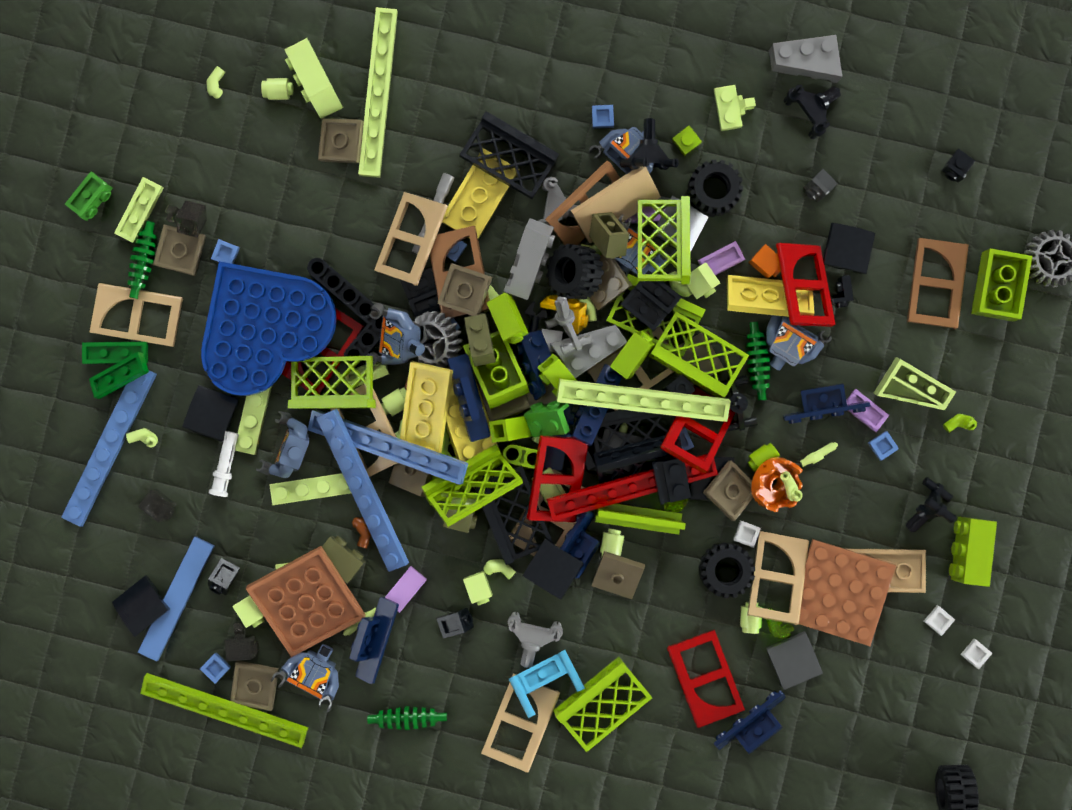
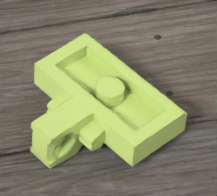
M735 85L714 88L721 131L742 128L741 115L746 114L745 110L754 109L756 106L755 99H743L742 95L737 96Z

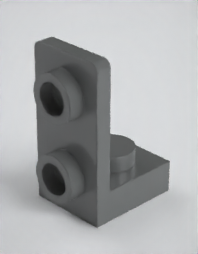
M822 169L803 188L811 200L819 202L838 183Z

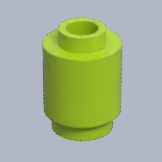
M771 443L768 445L764 444L748 456L750 460L747 463L756 472L763 462L773 457H780V454Z

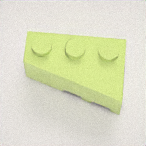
M306 38L284 49L288 56L285 61L289 69L296 72L293 77L297 85H302L304 88L301 93L307 103L311 101L320 119L342 109L343 106L308 39Z
M897 357L874 391V394L877 396L941 410L946 409L956 391Z

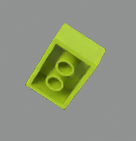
M991 248L983 251L971 314L1012 322L1021 320L1032 256Z
M499 331L491 334L496 359L495 363L475 366L471 357L469 343L463 346L465 353L469 356L471 367L490 409L530 393L509 343L502 340Z
M958 517L954 523L956 538L951 547V553L954 555L953 563L949 567L951 580L963 584L990 587L997 522Z

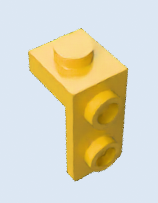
M547 296L540 302V307L556 310L555 301L559 296ZM567 299L569 309L574 312L575 316L572 326L575 333L579 334L588 325L589 317L586 315L587 303L580 302L578 299Z

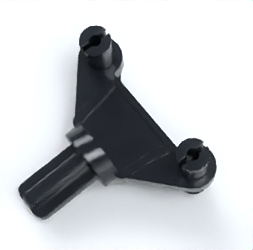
M797 85L787 92L784 103L787 101L785 104L787 106L791 105L792 102H797L814 124L808 135L811 136L810 139H816L817 136H822L830 125L829 122L826 123L828 121L826 119V112L829 104L841 96L840 89L833 86L824 93L815 94L806 92L804 87L800 89L802 85Z
M653 118L644 119V140H640L638 148L629 158H622L619 162L622 168L629 167L632 170L639 167H647L649 163H654L653 168H659L660 170H667L669 167H678L679 165L677 158L669 159L659 146V140L655 139V119Z
M746 375L737 377L730 387L732 395L730 397V409L736 413L737 421L731 422L729 425L731 427L726 432L737 429L744 431L745 427L758 425L757 422L751 423V421L757 420L756 416L743 419V411L747 409L748 400L744 395L738 393L736 386L748 384V380L741 381L747 379ZM727 377V380L720 382L726 385L730 377Z
M926 477L922 484L929 488L931 493L924 502V505L920 504L916 508L917 513L906 523V527L911 532H916L926 521L931 522L936 517L942 516L949 523L954 522L956 519V515L948 511L947 506L941 503V498L946 502H950L953 495L947 492L942 484H936L929 477Z

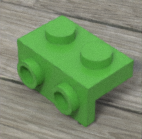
M91 171L65 205L78 214L80 218L88 221V219L93 218L97 214V208L100 204L109 199L113 188Z
M556 400L548 404L539 402L530 406L531 409L524 414L532 437L567 434L570 429L563 411L569 407V404L560 403Z

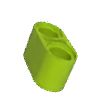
M509 445L504 449L503 457L510 464L535 469V465L528 463L527 457L530 453L537 454V450L518 445ZM510 448L518 450L519 456L516 460H509L507 458V451Z

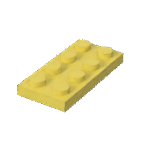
M482 148L484 155L492 154L491 152ZM497 157L485 160L487 166L491 169L499 167ZM501 159L502 166L510 165ZM472 165L448 205L442 223L453 230L476 226L479 239L510 186ZM515 168L504 170L505 177L508 179H514L517 176Z
M728 275L727 311L789 317L782 280ZM796 290L800 315L814 316L813 290Z
M415 361L410 362L400 439L442 453L453 370Z
M452 380L445 426L456 459L465 462L495 444L498 447L497 442L492 443L491 435L490 437L470 442L464 419L459 411L460 405L454 393ZM478 388V392H479L480 399H481V402H482L483 410H484L485 417H486L487 424H488L489 431H490L489 418H488V415H487V412H486V409H485V406H484V403H483V400H482V397H481V394H480V391H479V388Z

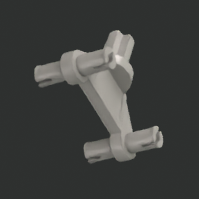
M555 177L546 178L542 184V189L548 191L543 219L538 221L547 225L549 224L545 219L566 200ZM573 205L558 221L563 218L566 219L568 216L574 217L571 210L578 205Z
M557 297L555 301L557 310L555 317L544 322L548 330L557 325L562 326L572 342L560 346L564 355L573 350H581V346L592 343L593 339L590 334L578 339L572 326V322L575 319L574 312L569 309L566 297Z
M513 612L508 618L509 630L515 633L521 642L522 648H524L520 664L525 668H531L536 651H539L540 647L554 640L555 642L559 641L563 634V628L560 622L557 624V621L553 622L550 629L522 623L520 614L517 612L516 615V612Z

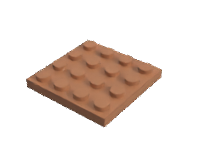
M812 539L805 564L799 624L871 646L896 565Z
M322 546L252 582L246 587L247 592L291 657L352 626L366 616Z

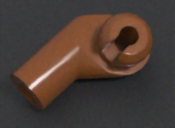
M356 517L352 521V526L360 534L357 546L368 548L371 538L370 531L363 517Z

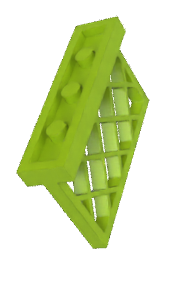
M681 196V200H638V281H681V284H690V196ZM642 207H652L655 212L648 218L642 212ZM666 207H676V213L671 217L665 214L663 210ZM658 214L667 220L660 227L652 221ZM647 224H650L656 230L649 237L642 232V229ZM669 224L676 229V233L671 237L663 231ZM658 234H661L667 240L660 247L652 241ZM648 243L656 249L649 257L642 251V248ZM670 243L677 249L671 257L663 251ZM659 253L667 259L660 267L652 261ZM648 263L656 269L652 274H642V268ZM671 263L677 269V275H668L663 269Z
M628 274L627 278L633 285L628 290L632 291L639 281L637 277ZM624 293L617 297L606 322L632 334L634 332L648 331L649 335L653 338L651 341L656 344L658 340L653 337L649 328L642 331L634 329L632 321L636 320V318H630L628 311L625 310L628 320L618 322L612 319L615 311L623 309L622 306L618 307L620 300L621 302L624 300ZM681 298L672 311L673 314L677 311L699 324L705 309ZM677 318L675 321L677 322L680 332H683L680 321ZM662 321L658 327L662 326L663 330H665V325L668 324L670 321ZM684 334L681 335L684 341L683 347L689 346V338L687 337L686 339ZM673 337L666 338L663 340H667L668 344L662 342V344L660 345L666 350L676 349L673 347L670 340ZM687 349L680 351L681 357L684 356Z
M676 311L649 357L675 373L683 374L690 382L713 396L725 398L749 355ZM677 318L685 323L687 331L675 333L673 324ZM699 331L703 333L705 342L693 344L691 332ZM688 334L690 345L679 348L676 336ZM673 337L676 349L666 350L660 346L664 339ZM718 342L721 344L723 353L712 355L709 343ZM706 344L708 356L697 359L694 347ZM691 348L694 360H683L680 350ZM736 353L742 359L738 365L730 366L727 355ZM724 356L727 367L716 370L713 358ZM709 359L712 371H701L698 362ZM728 370L730 379L726 385L718 381L717 372Z
M373 356L313 357L300 361L309 367L303 376L298 372V362H291V400H288L289 409L376 408V400L373 399ZM341 361H344L349 368L341 375L335 367ZM360 361H366V370L361 375L355 366ZM320 362H324L329 367L323 375L315 369ZM312 371L319 378L313 386L306 380ZM331 371L339 378L332 386L325 379ZM351 371L359 377L352 386L345 379ZM361 381L366 385V395H360L355 390ZM303 382L309 390L304 396H298V387ZM321 382L329 388L324 395H320L315 390ZM341 382L349 388L343 395H340L335 390Z
M496 444L465 461L468 463L463 484L458 485L437 477L421 487L428 503L434 507L447 527L523 483L521 477L502 456ZM503 465L501 471L493 470L498 466ZM483 475L485 476L483 481H474ZM490 476H499L497 482H488ZM504 477L514 478L509 483H502ZM466 486L464 492H455L460 488ZM471 487H481L479 493H469ZM485 488H495L494 492L484 494ZM447 497L446 503H437ZM453 498H462L460 504H451ZM467 499H476L475 503L465 505ZM448 509L457 510V513L449 518L446 516Z
M617 503L598 508L595 522L678 535L680 529L685 530L686 523L681 521L682 513Z
M618 656L584 684L585 689L573 693L553 711L559 722L567 728L583 749L588 752L650 701L652 696ZM624 673H627L630 677L629 686L618 685V680ZM606 688L614 689L613 699H601L602 691ZM617 689L629 690L628 701L616 700ZM632 690L642 691L645 695L640 701H631ZM589 702H597L596 713L585 712V706ZM601 703L612 704L611 714L600 713ZM616 704L627 705L626 712L623 715L615 714ZM572 716H581L580 727L571 726L567 720ZM584 716L596 717L595 728L583 727ZM599 717L611 718L610 725L607 728H598ZM583 731L594 732L593 739L586 744L582 740Z

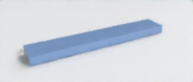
M198 537L193 538L163 599L170 610L151 624L138 653L156 662L159 661L215 545Z

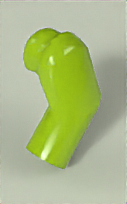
M957 414L945 422L943 427L948 433L957 427L974 430L977 427V422L971 416Z

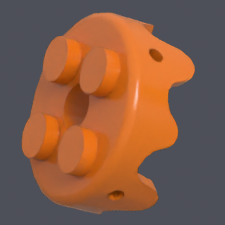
M773 457L766 460L758 467L752 479L751 491L754 500L760 506L773 512H778L781 507L792 508L796 506V501H790L787 498L785 486L780 475L785 471L790 472L798 486V490H800L803 485L798 474H801L803 469L782 457ZM777 478L776 485L772 487L773 481Z

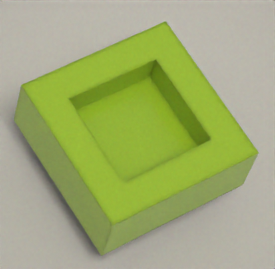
M687 126L672 138V141L684 156L702 143L690 126Z

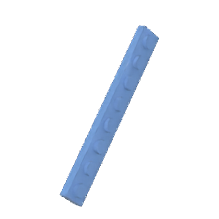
M148 370L147 374L125 385L61 518L80 527L84 525L126 439V433H129L157 375L156 373Z
M336 408L316 417L388 572L406 566L409 563L338 409Z
M317 409L312 410L308 431L324 436L316 417L326 412ZM342 418L356 448L458 485L463 484L468 467L467 462Z

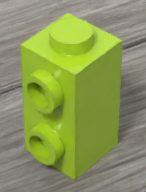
M503 293L486 302L503 341L516 344L529 334L511 295Z
M644 331L641 333L634 332L610 367L624 378L631 379L655 346V343L651 341L653 338Z
M554 354L537 367L541 372L539 377L546 385L551 384L554 387L552 393L556 397L559 379L577 381Z
M524 416L489 421L492 443L532 437Z

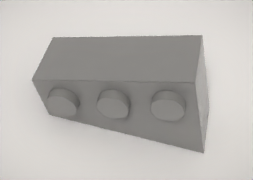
M836 35L773 43L769 49L771 69L774 72L795 76H808L811 79H824L833 83H837L842 78Z
M531 218L529 219L504 292L528 300L535 283L539 284L542 278L543 271H540L541 265H546L549 254L546 253L547 247L551 248L555 236L552 235L553 226Z
M616 325L578 335L579 339L590 334L593 339L592 343L581 346L582 349L579 351L573 350L563 355L560 346L572 342L570 338L550 343L561 362L576 378L627 343V340Z

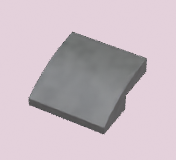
M672 195V197H671L670 200H680V199H678V198H676V197H674V196ZM690 206V252L708 219V216ZM666 207L664 213L671 217L676 213V207ZM661 216L657 226H662L667 220ZM671 224L663 229L669 237L676 233V229ZM658 234L656 236L664 241H667L661 234Z

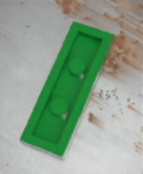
M82 342V364H117L136 352L144 353L146 363H148V342Z
M136 352L91 377L89 381L94 398L101 399L147 374L149 371L144 353Z

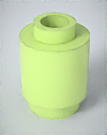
M267 78V81H262L261 90L263 98H268V100H289L290 95L294 94L293 83L289 82L288 78Z
M405 387L402 389L398 388L381 399L383 402L381 406L386 415L391 414L393 417L404 410Z
M608 528V532H603L600 548L601 558L604 551L621 556L624 535H620V530Z
M745 602V605L741 606L740 627H742V632L758 634L759 628H762V618L748 616L749 602Z

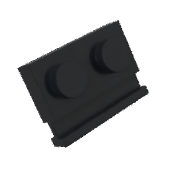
M675 457L651 462L658 499L661 505L666 502L671 503L691 498L684 462Z

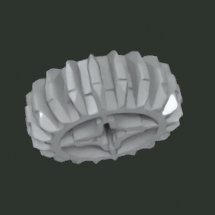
M1050 230L1048 233L1042 232L1039 237L1035 236L1032 238L1033 242L1026 245L1030 250H1026L1023 253L1032 256L1030 268L1032 273L1029 278L1037 277V284L1043 282L1044 287H1048L1051 284L1053 288L1058 287V285H1066L1067 281H1072V240L1069 241L1070 234L1063 236V231L1055 233L1054 230ZM1045 243H1052L1048 251L1040 252ZM1053 255L1056 262H1052L1053 260L1049 256ZM1066 265L1060 275H1054L1058 266Z
M437 311L425 312L415 318L413 323L421 330L420 343L425 346L423 354L418 356L419 363L424 362V364L444 368L448 365L447 359L459 356L458 352L462 349L459 343L463 339L458 338L461 331H456L455 327L458 323L452 324V317L445 318V313L438 314Z

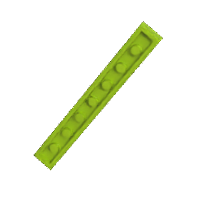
M146 673L143 679L140 693L142 695L299 748L303 747L308 731L306 726Z

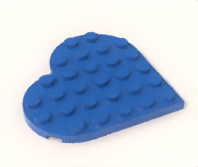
M219 261L201 348L203 368L212 380V383L219 389L233 395L250 396L259 394L270 388L278 380L284 370L286 361L300 362L318 355L329 344L336 328V310L330 295L319 284L304 277Z

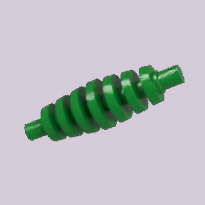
M146 221L145 229L139 231L138 236L143 238L136 239L135 244L141 247H133L132 252L139 255L130 256V260L137 262V264L129 263V268L135 270V272H128V277L133 278V281L128 280L127 285L131 288L129 297L133 299H138L139 291L145 289L146 284L141 282L148 281L149 276L143 275V273H150L152 268L146 267L145 264L153 265L154 260L147 258V256L155 257V252L149 250V248L156 247V244L151 242V240H156L157 236L153 232L155 223Z
M750 322L751 332L747 334V339H751L752 342L747 343L746 348L752 347L753 351H747L746 353L749 356H753L754 359L746 360L747 365L754 364L755 367L748 368V372L755 373V376L750 377V381H756V385H752V389H756L758 401L767 400L766 390L770 388V383L765 384V380L770 379V375H764V371H770V366L763 367V363L770 362V358H762V355L769 353L768 349L761 350V346H766L767 344L766 341H760V338L765 336L764 333H760L758 322Z
M405 706L404 714H402L401 707H397L396 714H393V709L391 708L387 710V715H385L384 710H379V714L367 716L368 724H377L379 728H384L385 723H387L388 729H393V723H396L397 730L402 729V723H404L405 730H410L411 722H413V729H418L419 722H422V728H426L427 722H430L432 727L438 721H447V712L437 713L435 708H430V713H427V708L422 707V711L419 713L418 707H413V714H410V706Z

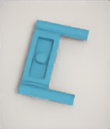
M566 650L509 678L528 718L536 713L526 694L568 673L577 692L585 689Z

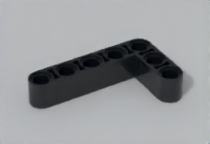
M320 258L310 260L307 267L310 275L367 323L366 327L347 347L344 356H350V353L354 350H358L360 356H366L368 353L373 352L380 344L381 329L378 328L377 323L383 318V315L378 319H373L369 315H363L361 312L364 305H371L372 307L374 303ZM323 264V271L315 274V265ZM334 277L339 278V285L331 288L330 280ZM349 291H354L356 294L355 299L351 302L346 301V294ZM371 334L374 337V342L367 346L363 340L366 335ZM360 361L356 366L361 365L364 361Z

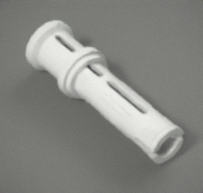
M225 431L217 470L213 472L214 480L212 489H209V494L228 497L226 491L228 482L232 479L230 470L239 436L238 433Z

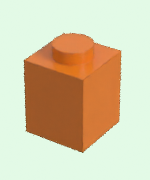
M766 244L748 262L767 279L772 275L776 277L781 272L778 254Z

